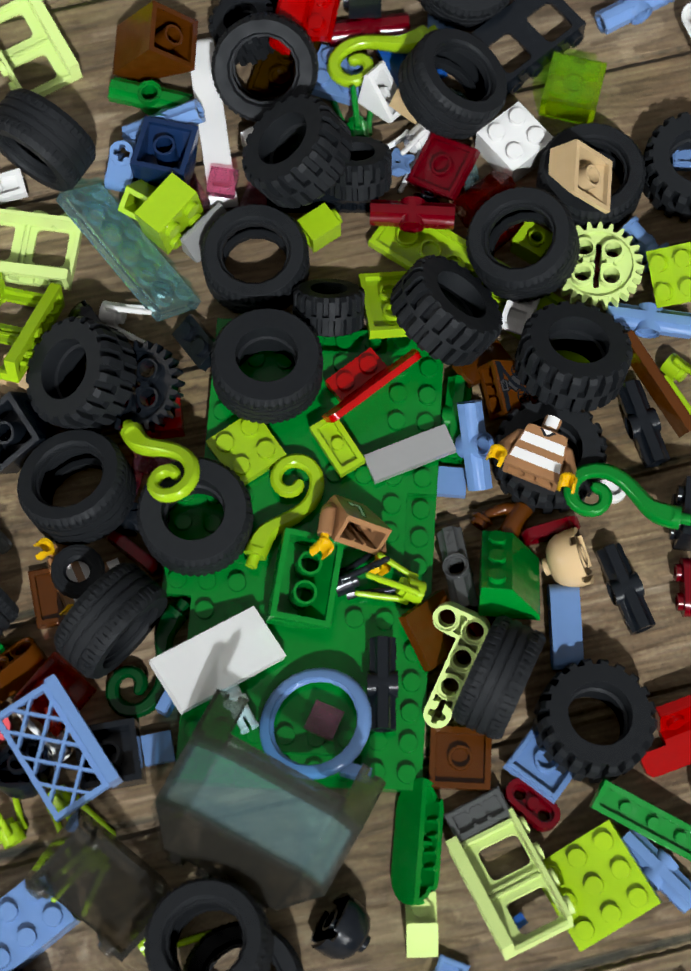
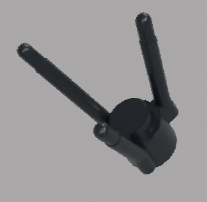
M368 553L346 567L340 568L336 590L338 597L346 595L348 600L359 597L355 595V591H357L355 588L360 586L357 576L389 562L390 557L385 556L356 569L375 557V555ZM382 587L359 591L390 594L396 593V588Z

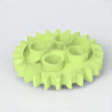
M601 221L598 223L597 228H593L592 224L587 222L586 230L577 225L579 248L590 253L587 255L578 254L577 266L574 267L575 270L571 273L572 276L562 285L564 287L562 288L561 296L571 294V304L577 299L584 303V306L587 303H591V308L592 305L597 307V304H601L604 311L607 310L609 302L618 307L619 298L627 302L629 293L635 294L637 290L636 284H640L642 280L640 274H643L644 265H641L644 256L637 254L640 248L639 244L631 246L633 236L623 238V228L617 233L613 232L614 224H610L608 229H603ZM600 244L598 288H594L596 245ZM607 252H615V253L618 254V256H617V257H611V256L607 255L606 253H607ZM584 275L588 279L585 281L578 280L575 276ZM611 277L617 282L609 283L604 278Z

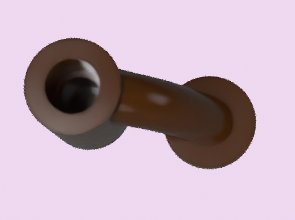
M522 502L500 503L482 513L474 512L471 524L482 531H486L493 524L490 519L505 514L507 516L498 531L513 533L518 538L531 517L533 510Z

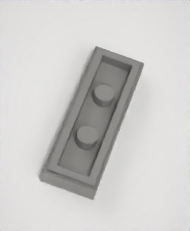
M442 424L363 456L366 459L365 464L374 484L454 454L457 449L446 425Z

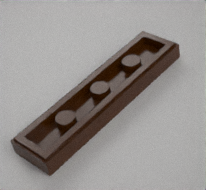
M630 330L627 332L633 349V358L630 366L680 438L691 431V415L635 332Z

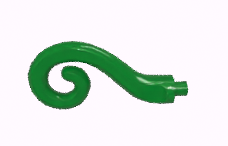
M588 463L577 467L576 471L578 481L574 494H570V488L563 487V495L567 505L572 511L584 517H597L605 513L609 509L613 497L607 485L593 482L590 489L594 494L598 495L599 500L595 504H587L579 496L580 485L589 479H604L617 485L651 522L674 530H678L680 524L691 526V514L683 513L682 506L655 500L629 474L610 464Z

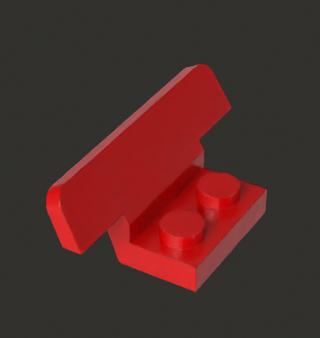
M278 0L275 13L284 15L297 22L298 25L303 27L313 42H331L340 0ZM269 37V44L274 50L282 55H290L291 51L281 41Z
M371 347L325 380V385L340 403L322 415V418L327 423L339 420L422 357L419 351L412 349L393 364L387 366Z
M691 694L656 707L657 731L664 746L648 751L639 761L646 775L658 777L691 764Z

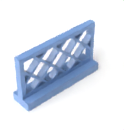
M53 673L43 680L44 684L0 711V732L53 818L58 823L109 788H115L124 781L62 683ZM45 693L50 701L47 715L31 712L33 700ZM26 705L25 710H20L22 707ZM53 709H55L59 717L52 716ZM13 713L24 715L20 732L8 730L2 720ZM29 716L45 719L41 736L25 733ZM51 720L64 723L66 729L63 740L47 737ZM11 735L18 736L17 744ZM69 735L72 736V738L74 739L75 743L68 741ZM24 738L40 741L36 758L22 754L21 747ZM45 742L61 745L57 762L41 759ZM67 746L79 748L82 752L79 766L63 763ZM86 760L91 768L84 767ZM27 761L35 762L33 770ZM40 764L56 766L52 784L38 780L37 773ZM61 768L78 771L74 788L57 785ZM83 772L96 774L101 782L99 786L91 791L79 789ZM43 787L51 788L49 796ZM56 790L72 792L70 805L58 812L53 804ZM77 794H82V795H84V796H82L81 798H79L78 800H76Z

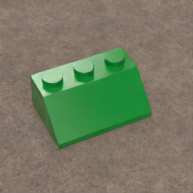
M285 527L280 536L265 623L300 629H330L344 544L333 541L330 537L329 539L334 544V550L325 559L321 560V551L314 556H311L309 551L310 547L320 538L317 533Z
M483 530L479 558L478 615L491 617L505 615L516 619L540 620L539 558L513 533Z

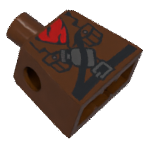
M496 359L478 367L490 421L507 416L514 408L522 409L521 403L531 400L532 404L537 402L538 397L536 395L532 396L527 392V385H522L518 373L515 370V361Z

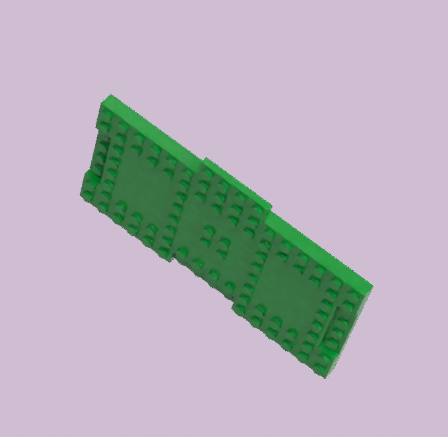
M217 318L216 336L232 319ZM359 330L352 334L337 337L317 336L323 350V380L315 401L312 402V405L306 411H302V414L296 415L295 418H290L288 421L284 420L281 423L265 424L287 455L298 453L310 456L317 462L324 474L325 486L320 503L308 517L293 526L292 529L317 533L322 506L333 495H339L364 504L392 529L391 534L386 540L387 553L385 555L409 571L419 574L418 579L427 583L426 592L422 599L424 600L432 592L439 459L377 484H374L366 464L340 478L311 434L309 427L322 420V415L340 403L325 385V380L370 347L387 366L393 364L412 349L418 350L422 357L339 419L362 455L440 426L443 363L440 359L435 360L430 357L429 353L425 350H420L416 346L417 344L408 337L369 339L367 330ZM262 351L249 356L241 364L240 369L245 375L254 380L271 382L288 375L295 365L288 357L281 353ZM212 379L206 440L240 419V417L234 415L231 410H228L222 404V401L216 394ZM205 443L204 459L217 460ZM272 468L245 486L253 509L254 522L252 534L261 524L290 510L304 499L309 488V477L306 472L301 469L292 468L283 474L282 481L286 485H291L296 479L304 481L305 487L303 492L294 498H284L275 493L270 483ZM192 494L186 496L172 507L169 513L168 526L171 532L179 538L185 540L203 539L214 533L221 525L224 518L223 507L216 498L209 495ZM281 534L274 540L266 561H259L257 569H250L245 566L248 556L244 553L239 555V558L234 560L233 564H229L227 568H223L219 572L216 571L214 574L209 573L206 576L181 575V573H175L173 570L170 571L167 567H164L162 588L165 590L167 597L191 598L187 640L252 606H255L265 622ZM344 544L340 568L346 567L368 554V552ZM375 557L371 558L369 561L365 562L356 569L371 563L375 560ZM393 567L383 576L397 582L401 577L406 578L405 575ZM364 573L357 576L360 586L356 587L355 590L390 586L371 580ZM336 591L330 629H300L266 623L285 652L286 657L277 664L238 684L242 694L245 693L249 699L247 704L259 726L252 730L248 720H245L250 732L241 734L232 712L227 711L225 707L226 700L222 693L182 715L180 714L174 776L177 779L345 790L393 793L413 791L414 780L422 778L425 734L423 712L426 706L428 671L424 672L398 618L417 604L409 602L408 605H404L399 602L366 597H356L348 600L346 595L338 597ZM376 636L396 638V671H398L396 731L388 733L370 731L368 740L361 753L352 762L372 768L370 783L365 784L340 777L339 772L323 779H297L280 772L272 765L262 749L259 737L260 718L269 696L279 684L293 674L303 670L322 667L337 669L350 675L361 685L367 694V671H370V638ZM316 682L299 687L289 694L277 711L274 721V735L277 745L289 759L300 764H321L333 759L347 747L354 735L357 724V713L354 703L343 689L331 683Z

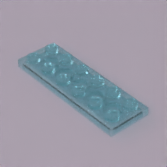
M101 183L59 193L56 202L146 309L152 310L151 316L156 322L197 309L201 302L200 299L129 216L118 211L119 204Z

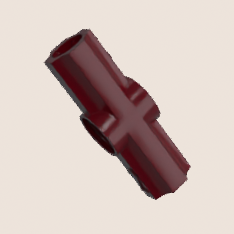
M408 13L383 15L381 18L336 21L330 46L336 47L344 40L359 35L405 34L410 31Z
M416 196L404 197L401 201L371 200V226L399 227L402 231L408 233L421 232L424 228L454 230L455 204L426 202L423 198Z

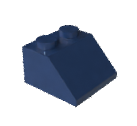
M145 116L130 161L134 179L136 181L142 179L147 183L160 185L172 172L190 186L196 164L199 126Z

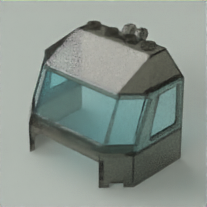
M217 689L150 807L162 851L168 854L166 859L181 868L187 864L196 869L194 875L200 879L203 877H215L216 879L221 878L236 883L257 901L265 914L268 910L274 912L325 896L366 824L386 782L375 775L372 779L368 776L371 769L367 765L362 764L346 797L339 795L231 735L249 699L239 696L237 702L229 700L230 694Z

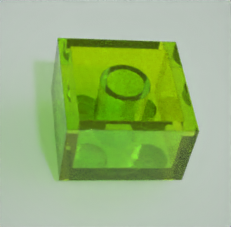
M553 52L541 99L539 115L576 124L593 123L607 63Z

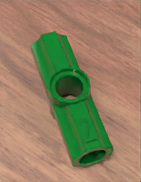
M118 77L111 79L108 100L110 102L140 108L147 115L155 114L161 109L171 108L194 99L193 94L162 88L153 80L140 83ZM155 96L153 99H147L148 97Z
M461 375L448 377L445 406L442 408L441 425H446L454 445L457 436L460 434L457 403L469 401L472 396V388L469 389L466 386V382ZM457 453L439 459V461L448 465L464 464V458L459 457Z

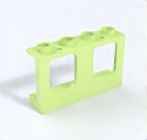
M14 0L0 7V24L21 15L33 33L30 38L6 50H0V72L3 77L8 76L11 82L8 83L11 91L19 88L23 89L13 70L40 56H45L56 73V77L30 91L44 97L83 78L79 63L42 0Z
M14 207L0 208V225L15 228L10 256L6 260H0V272L3 273L4 282L48 288L50 283L61 284L62 290L71 291L83 233L79 218L71 214L51 215L40 210L26 212ZM40 231L61 232L70 235L65 262L62 266L41 265L32 262L37 236Z
M513 808L508 810L509 819L461 843L457 836L445 841L449 854L505 961L573 927L572 914L575 913L567 895L562 897L557 889L560 886V882L552 868L548 870L545 868L542 862L545 859V855L537 841L534 843L530 841L527 834L531 833L526 820L523 816L517 817ZM514 835L521 842L530 862L528 865L501 879L493 880L483 865L479 853L483 849ZM538 888H545L559 911V917L528 934L520 933L507 910L508 904Z

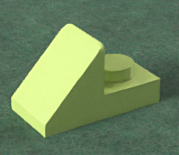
M431 892L423 900L424 904H405L407 958L438 957L436 892Z

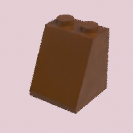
M154 0L117 26L113 74L127 80L143 82L193 71L195 69L198 21Z

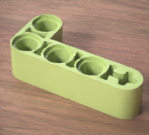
M452 601L440 604L432 617L433 624L438 630L456 638L423 712L427 725L436 729L443 728L450 721L461 690L491 628L490 622L485 616H480L477 612ZM449 609L454 612L456 620L453 624H446L442 621L440 616L442 610ZM472 622L481 624L484 634L480 637L472 636L468 631V625ZM459 650L467 651L471 656V662L469 664H461L456 659V652ZM444 679H455L458 682L459 689L453 692L448 691L444 687ZM441 700H447L440 718L434 716L435 709Z

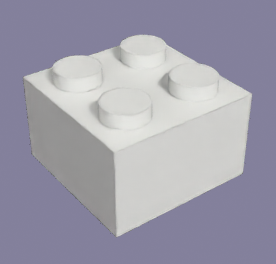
M518 101L476 133L475 148L479 150L480 155L509 186H512L540 164L542 153L549 141H552L553 136Z

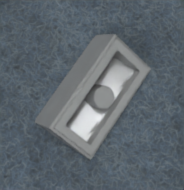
M217 202L180 238L183 252L196 263L201 261V244H203L202 241L208 228L223 213H227L220 202Z

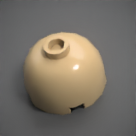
M577 527L555 534L546 546V558L541 560L545 574L547 576L552 575L555 582L562 586L583 587L594 584V574L588 576L586 567H592L586 544L582 535L575 536L578 531Z

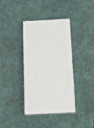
M252 606L150 659L149 665L182 715L284 660L286 654L255 606Z

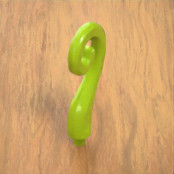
M435 24L428 28L425 25H421L401 35L366 34L348 38L338 44L330 53L327 62L328 75L332 81L342 87L350 88L351 85L356 87L362 86L364 75L374 67V62L367 54L355 53L348 58V63L350 66L360 65L363 67V70L357 74H347L341 68V63L347 56L360 50H380L409 54L430 31L438 30Z
M125 420L123 422L120 435L124 443L133 452L141 456L174 459L184 467L182 478L180 469L172 463L157 467L147 479L149 494L155 500L162 503L176 502L188 496L194 490L200 478V465L195 454L178 443L149 437L138 422H133L132 420ZM170 477L173 480L181 478L177 484L171 487H160L161 482L165 478Z
M298 453L289 454L279 459L273 466L270 474V483L275 493L279 496L294 498L303 492L305 485L302 479H296L291 485H286L282 481L283 474L292 468L301 469L306 472L309 477V488L306 496L298 505L264 522L253 532L243 552L248 556L245 564L246 567L257 569L259 561H266L274 540L284 531L285 527L292 528L300 523L320 503L325 486L324 474L317 462L310 456Z

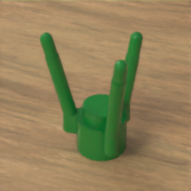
M351 85L353 117L348 119L346 125L351 131V137L372 136L373 113L369 110L367 111L366 121L363 116H359L356 86ZM330 100L334 112L344 120L338 103Z

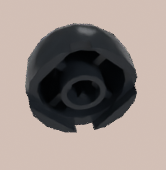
M15 737L13 739L17 744L18 737ZM24 738L21 747L22 754L36 758L40 741ZM44 745L41 759L53 761L47 746ZM6 746L2 751L0 749V790L12 798L23 800L33 798L39 793L10 746ZM27 761L33 770L35 762ZM40 764L37 778L40 782L50 784L54 774V766Z
M342 893L332 901L336 905L333 911L329 914L325 910L321 915L311 936V941L315 943L311 945L312 948L331 959H346L353 956L357 951L361 953L366 949L371 939L368 935L370 931V916L365 907L350 894Z

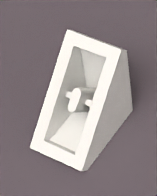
M384 61L377 63L364 75L358 103L387 123H392L401 114L389 106L397 86Z

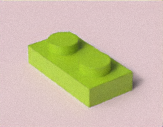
M322 419L309 427L311 434L340 478L366 463V459L340 420L327 423Z

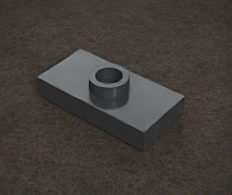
M499 786L444 814V818L453 835L457 836L461 843L510 817L508 812L510 807Z

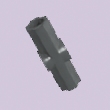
M454 526L444 527L436 534L443 561L442 569L446 575L451 601L477 612L478 598L473 580L474 574L470 566L462 528ZM464 568L461 573L452 574L455 569Z

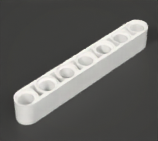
M213 38L197 40L195 69L191 71L194 99L197 98L205 111L206 121L198 124L210 208L217 202H220L226 209L238 207L223 100L217 94L214 81L212 80L211 63L215 49Z

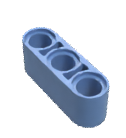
M548 584L547 605L552 670H563L565 666L571 663L578 665L584 659L580 588Z

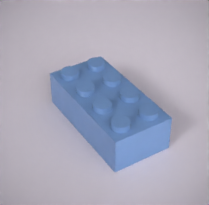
M37 869L0 899V971H13L25 968L81 922L63 896L54 903L51 901L52 896L58 889L44 871Z

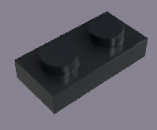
M189 314L172 335L198 368L206 372L211 366V350L215 339L197 317Z

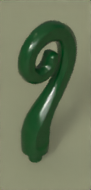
M182 598L174 607L168 604L158 619L154 635L156 656L173 648L175 635L187 619L183 614L190 604ZM127 665L122 666L111 674L106 686V699L110 708L118 716L127 719L133 717L141 718L156 710L155 707L165 691L157 676L150 693L142 701L130 703L124 700L120 694L121 682L126 678L133 679L135 681L134 693L142 695L149 683L146 673L139 667Z

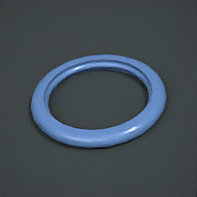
M321 667L306 669L293 674L279 684L263 707L260 718L259 737L262 749L268 760L280 772L297 779H323L340 772L355 760L368 740L372 724L371 706L368 696L355 679L337 669ZM325 682L336 685L350 696L357 713V724L350 743L339 755L321 764H300L289 759L280 750L274 735V721L282 702L293 691L309 683Z

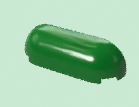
M416 778L413 784V791H402L396 806L391 884L395 896L406 905L424 904L423 900L429 896L432 890L437 889L439 882L444 805L443 800L438 799L435 790L431 787L433 782L427 778Z

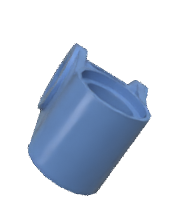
M118 140L111 145L104 178L105 189L124 193L126 185L136 181L130 167V161L136 145L135 140ZM125 147V150L130 155L125 157V154L121 152V148Z

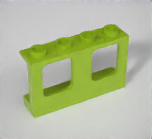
M0 272V306L5 302L35 307L24 327L0 323V343L12 346L3 360L4 364L0 366V379L20 383L29 367V359L33 358L35 352L33 349L36 343L41 342V336L45 331L51 330V326L54 325L62 312L65 302L61 284L50 283L45 293L41 294L5 286L3 273Z

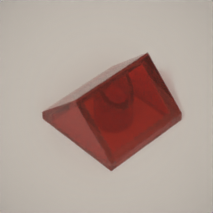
M53 652L13 699L17 701L44 684L43 680L53 673L60 680L79 711L97 690L59 654ZM45 693L33 700L31 712L47 715L50 701ZM53 709L52 716L59 717L55 709ZM31 717L44 727L45 719ZM51 720L48 731L55 737H58L64 730L65 725L62 722Z

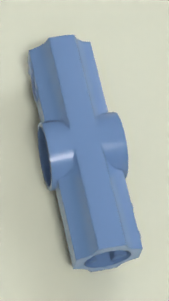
M618 0L595 12L594 18L600 32L607 35L629 23L638 25L644 22L653 11L675 0Z
M197 98L171 108L161 109L157 113L150 115V117L194 126L206 121L205 111ZM144 118L123 125L121 127L123 139H133L137 142Z
M611 302L608 303L606 313L614 317V322H620L626 331L632 330L639 337L649 339L657 338L660 335L690 339L691 313L667 310L663 309V307L657 308L656 303L643 302L638 306L619 303L618 307H615Z
M482 400L458 402L460 434L456 438L455 447L458 456L464 458L468 491L491 489L493 486L489 459L487 461L485 458L490 447L494 444V439L485 430Z
M630 829L622 838L654 890H660L679 911L685 914L691 908V881L679 871L680 867L671 856L662 849H657L645 836Z

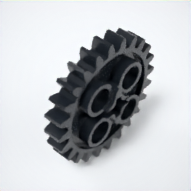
M134 340L132 348L135 354L132 357L137 361V369H134L137 379L136 384L132 386L131 392H133V395L124 412L120 415L117 414V420L110 425L115 426V429L121 431L123 422L125 420H132L133 422L140 423L144 430L154 433L155 423L164 427L165 422L163 418L166 416L173 419L174 417L170 411L171 408H180L175 400L176 398L184 397V394L178 392V388L184 386L185 382L177 378L184 372L179 368H175L179 361L173 358V353L164 349L163 346L157 343L153 344L148 340H145L144 343ZM155 367L153 375L150 376L151 369ZM155 395V401L150 405V400Z

